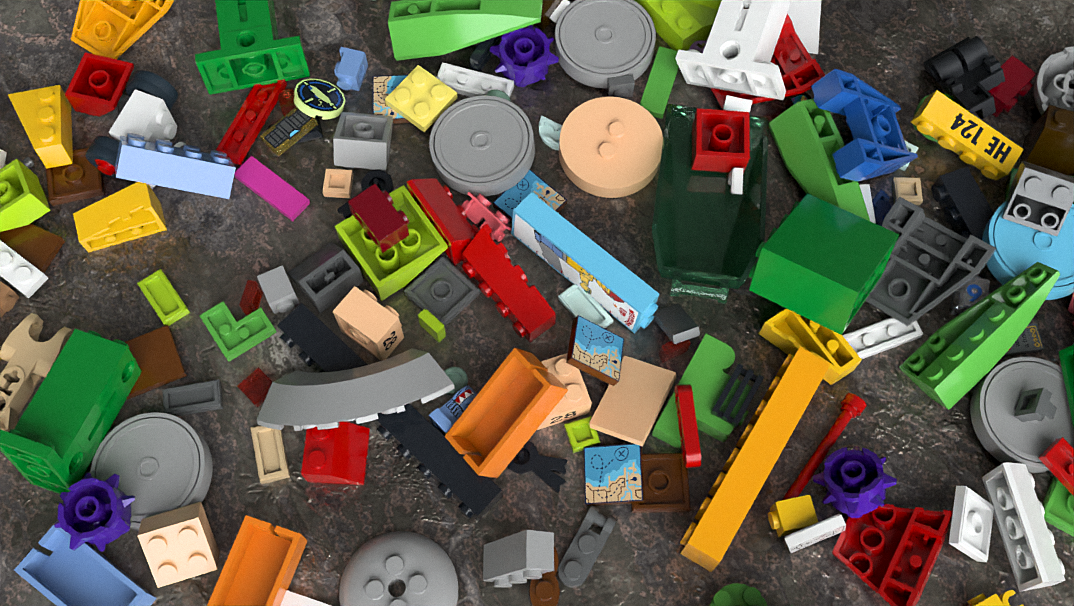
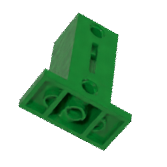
M215 0L221 50L195 54L196 65L209 95L250 88L256 84L278 83V80L285 79V81L310 77L300 36L279 39L273 0Z
M75 329L15 428L10 429L9 432L0 429V451L30 484L61 494L62 492H70L71 490L68 488L82 479L99 445L104 440L142 372L129 346L118 339H113V341L105 339L97 332L91 330L84 332Z

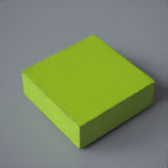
M423 309L418 314L420 326L440 342L446 337L444 325L427 309Z
M591 416L564 424L573 453L584 450V447L600 445L597 431L590 428Z

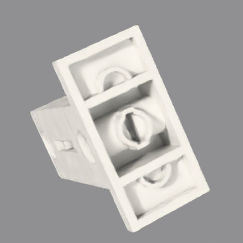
M722 0L703 53L693 49L688 51L678 50L675 59L686 83L783 100L786 89L778 65L770 61L792 0Z

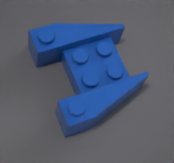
M838 69L832 70L811 85L814 93V102L818 108L846 116V123L854 139L833 153L836 163L835 169L840 178L858 182L889 174L918 157L916 153L907 150L895 115L896 112L901 110L900 105L853 74Z

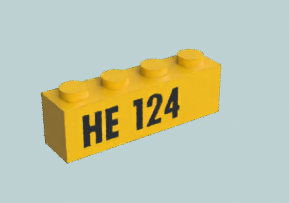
M938 90L926 97L911 120V123L917 126L918 131L936 139L941 147L952 150L960 156L963 162L974 165L989 179L998 180L1008 175L1024 150Z

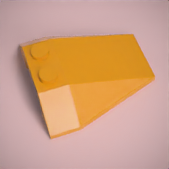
M80 0L71 41L95 55L118 59L169 11L174 0Z

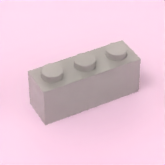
M524 530L484 545L483 581L494 582L495 587H512V583H526L527 579H541L543 573L554 571V533Z

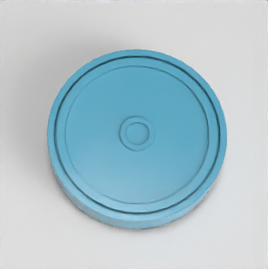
M1005 201L990 218L983 232L982 241L996 248V251L987 262L991 273L1004 285L1036 262H1040L1058 270L1060 273L1059 278L1045 300L1059 299L1074 292V204H1072L1058 236H1054L1003 219Z

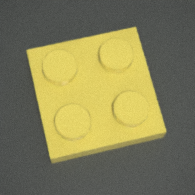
M418 65L385 98V103L425 133L458 96L456 91Z

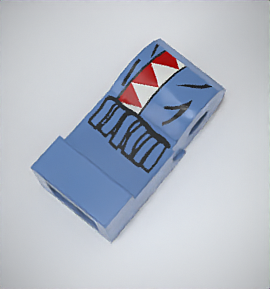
M469 385L463 387L440 409L436 408L429 414L431 424L445 436L477 396V393Z

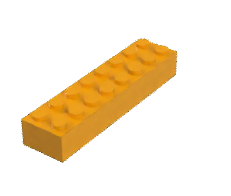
M799 347L795 355L788 354L752 416L750 423L736 444L741 449L734 448L722 468L727 473L720 472L708 494L713 496V498L706 497L694 518L699 521L698 524L692 522L680 541V544L684 545L680 554L709 572H712L720 563L831 365L830 363L802 347Z

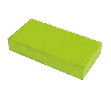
M161 269L137 283L165 326H170L190 313Z

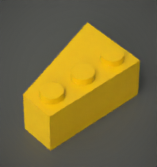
M55 85L8 94L36 153L46 169L73 164L71 104L66 98L62 87Z

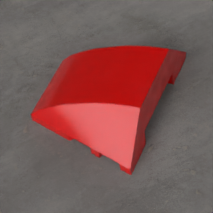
M884 504L882 507L878 506L877 509L863 514L860 518L848 517L846 529L841 532L832 554L891 606H916L942 548L953 511H929L920 507H915V509L899 508L890 504Z

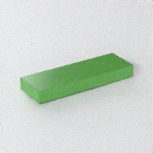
M659 46L640 105L648 110L653 117L663 119L679 66L675 59L678 51Z

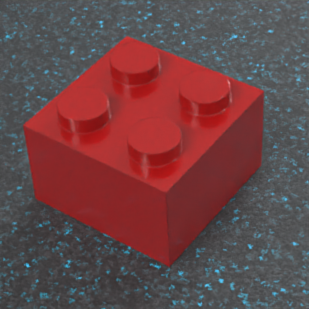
M697 108L692 123V170L730 173L735 167L743 168L744 173L750 159L749 112Z

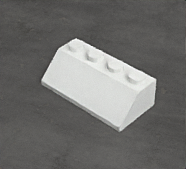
M1002 463L984 475L982 479L989 501L994 505V516L1019 592L1052 586L1065 581L1064 565L1057 557L1054 549V536L1047 528L1044 519V507L1037 499L1032 474L1028 472L1025 464Z

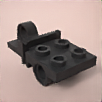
M975 36L972 39L967 37L923 62L925 70L950 96H953L955 103L971 114L976 112L981 119L995 113L994 98L988 91L1005 82L1004 72L998 60L995 61L993 55L989 57L987 48L979 37Z

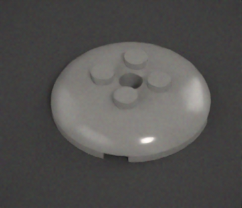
M409 531L384 533L364 543L349 559L340 581V606H457L459 594L457 574L447 553L430 538ZM398 582L405 583L406 590L403 595L399 597L391 595L392 585Z

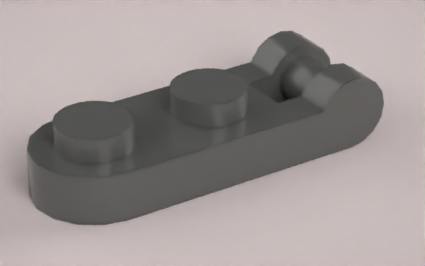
M593 505L590 507L558 568V577L561 583L570 588L579 587L585 582L618 520L611 515L607 517L599 513L600 509ZM593 522L603 527L600 535L590 530Z

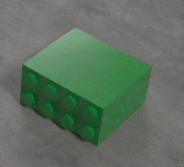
M807 193L801 202H795L790 215H784L779 228L774 227L767 242L762 241L755 255L759 258L758 262L754 264L749 274V278L752 279L749 290L842 335L882 277L899 234Z

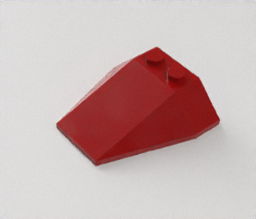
M787 14L770 61L779 66L786 89L784 97L810 90L812 88L811 85L825 76L816 59L811 58L796 34L792 20ZM711 88L722 110L727 95L752 100L751 105L774 100L773 98Z

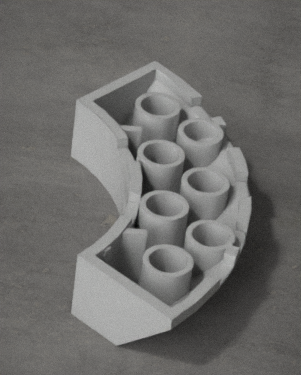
M411 348L383 361L348 370L322 373L296 370L272 382L257 417V423L260 426L282 430L284 425L293 426L295 431H302L303 429H310L316 426L318 430L338 428L341 421L348 422L356 419L357 424L378 419L377 413L391 414L405 411L404 405L421 399L422 404L455 389L454 383L429 352Z

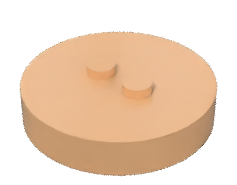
M620 97L595 98L579 105L564 121L559 140L560 163L567 177L577 187L587 193L606 198L628 196L643 189L656 175L664 147L662 131L653 115L644 107L631 100Z

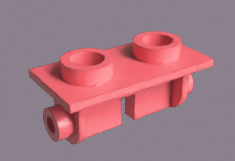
M468 192L467 194L472 199L470 201L466 200L461 205L467 217L476 225L484 218L485 222L479 228L481 229L487 223L493 230L491 233L493 241L500 242L505 237V233H503L505 229L512 230V227L508 225L510 219L499 210L495 213L489 207L492 203L479 193L478 196H475Z

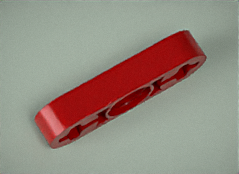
M690 384L675 385V404L684 467H700L701 450L692 387Z

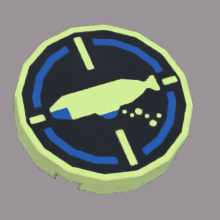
M306 79L296 85L293 99L299 110L306 115L314 118L316 115L323 116L322 119L326 120L338 117L343 111L346 101L344 94L338 87L321 79Z

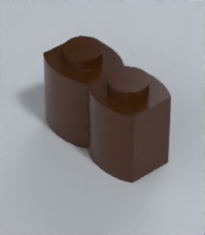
M555 546L554 571L543 573L541 579L531 580L529 590L531 606H558L560 588L556 576L559 559Z

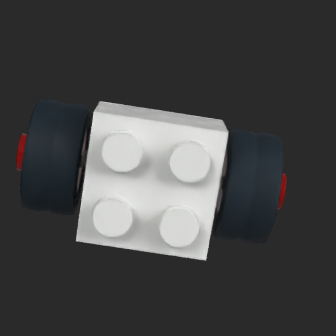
M139 70L134 74L126 88L130 98L109 131L112 138L97 136L86 152L87 160L106 175L116 178L115 163L120 136L127 137L128 133L144 136L145 141L155 142L156 139L170 141L176 135L178 126L170 110L178 98V92L168 81L152 72Z

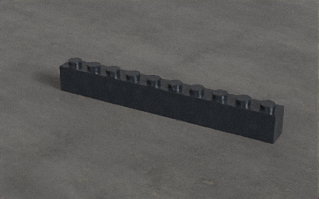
M302 303L277 325L282 334L279 337L280 340L289 349L295 347L300 352L299 358L308 367L313 364L319 370L318 373L342 371L368 365ZM411 404L404 405L405 411L399 413H377L378 419L372 420L378 426L376 431L386 441L392 439L398 445L396 450L406 460L412 458L418 464L416 469L427 480L432 477L439 484L437 489L447 499L453 497L460 504L457 508L468 519H471L473 516L479 522L503 497L502 489L489 477L479 476L463 458L465 455L459 454L444 435Z

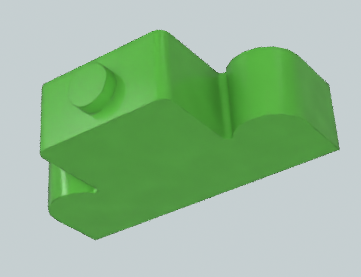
M705 334L678 385L690 384L692 387L698 430L721 442H726L734 426L711 414L731 378L728 373L734 363L735 353L728 344ZM736 380L720 411L725 413L742 381ZM746 385L730 414L731 417L735 418L752 388L751 386ZM674 391L654 427L652 436L673 447L681 448ZM746 410L738 424L739 426L742 425L749 411Z

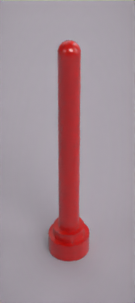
M852 393L846 394L841 402V414L782 500L796 498L800 495L851 418L854 419L856 416H860L866 408L867 404L863 399Z

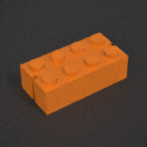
M514 348L444 436L459 454L465 455L463 458L479 476L498 478L568 391L552 373L547 372L548 369L533 353Z
M245 515L207 606H280L307 544V539L300 533L277 525L274 527L271 523Z

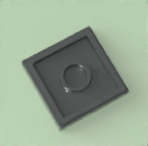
M443 256L403 291L404 295L421 311L427 309L444 327L480 295V290Z

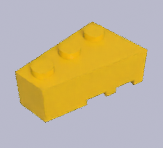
M136 182L73 213L79 242L88 253L167 230L160 201L150 185L142 182Z
M787 308L766 321L759 332V335L786 354L791 353L795 355L799 347H802L830 363L831 365L823 377V380L830 385H833L854 371L862 361L841 334Z

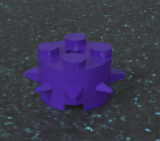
M532 25L503 34L500 45L490 47V52L500 58V64L495 69V72H502L507 79L514 80V84L518 87H525L539 80H545L549 65L559 61L557 56L549 52V45L554 38H547L540 29L535 27L534 30Z
M856 446L852 450L844 447L833 452L831 455H827L824 463V472L813 476L814 482L826 487L827 494L822 503H831L834 508L842 513H846L850 518H860L863 514L877 509L878 506H884L883 500L886 498V488L897 483L896 478L883 472V464L886 461V457L879 458L872 451L866 448H862V451H860L859 447Z
M89 472L85 474L84 479L68 488L71 490L70 492H62L60 494L63 503L58 505V521L54 523L55 528H62L71 535L69 545L71 550H76L86 542L96 545L99 551L103 552L105 544H109L129 531L131 526L130 503L135 500V496H127L118 489L119 475L113 474L107 480L101 481L93 478Z

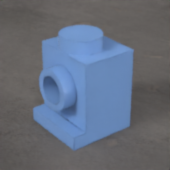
M341 47L339 50L341 61H338L335 66V76L338 77L337 86L344 90L352 89L359 91L368 68L366 54L362 51Z

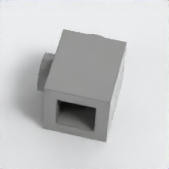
M283 265L257 276L274 314L287 312L294 305L299 304V300Z

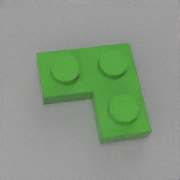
M224 301L199 315L228 362L277 333L262 308L237 322Z

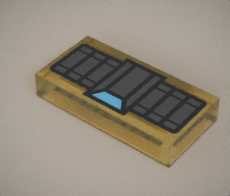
M296 106L264 132L260 138L279 157L317 126V120L306 115Z

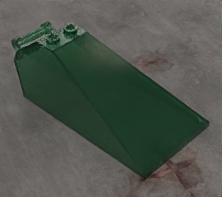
M668 104L652 221V235L658 270L662 278L672 279L670 296L678 297L679 294L715 299L717 303L726 304L729 288L738 289L745 283L757 259L755 256L757 249L762 241L765 242L769 118L749 115L750 159L743 173L742 195L731 194L730 192L731 185L728 184L729 172L692 170V123L697 108ZM681 281L719 286V289L681 283Z

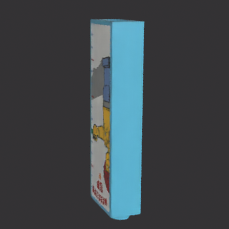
M532 192L513 210L511 234L572 284H576L594 298L608 313L634 334L640 327L645 329L654 319L653 314L659 307L656 304L659 297L657 291Z

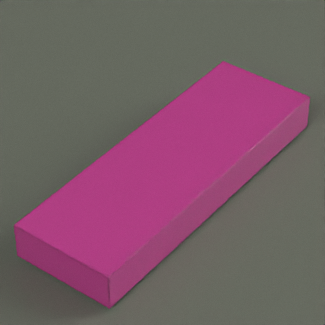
M250 156L234 173L237 180L292 222L310 204L307 197L253 156Z

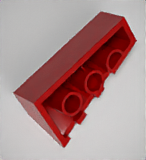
M486 223L463 251L462 268L469 278L474 277L480 283L478 287L487 298L491 296L497 303L495 307L504 318L508 316L514 323L512 327L517 335L521 338L525 336L531 343L556 324V313L535 285L528 287V279L525 272L519 265L512 266L511 259L507 254L508 250L502 242L496 245L491 238L493 230Z

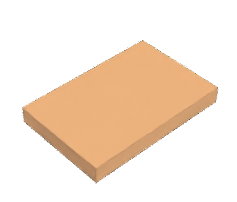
M624 355L621 362L619 382L615 386L609 384L589 422L590 428L643 447L676 380V372Z

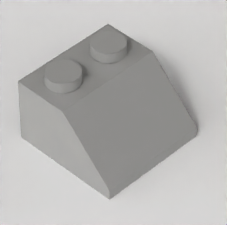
M341 112L333 137L334 166L386 170L390 157L393 116Z

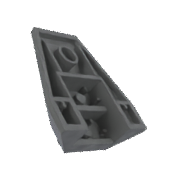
M899 197L885 216L882 227L898 233L899 236L882 277L865 302L902 324L909 326L979 274L996 251V248L973 235H970L967 239L927 218L922 208Z

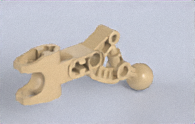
M31 313L9 334L0 350V358L8 362L0 373V406L5 404V407L0 410L1 430L9 432L10 429L15 428L18 423L19 414L41 377L47 376L72 335V329L63 327L50 340L38 342L44 321L38 315Z

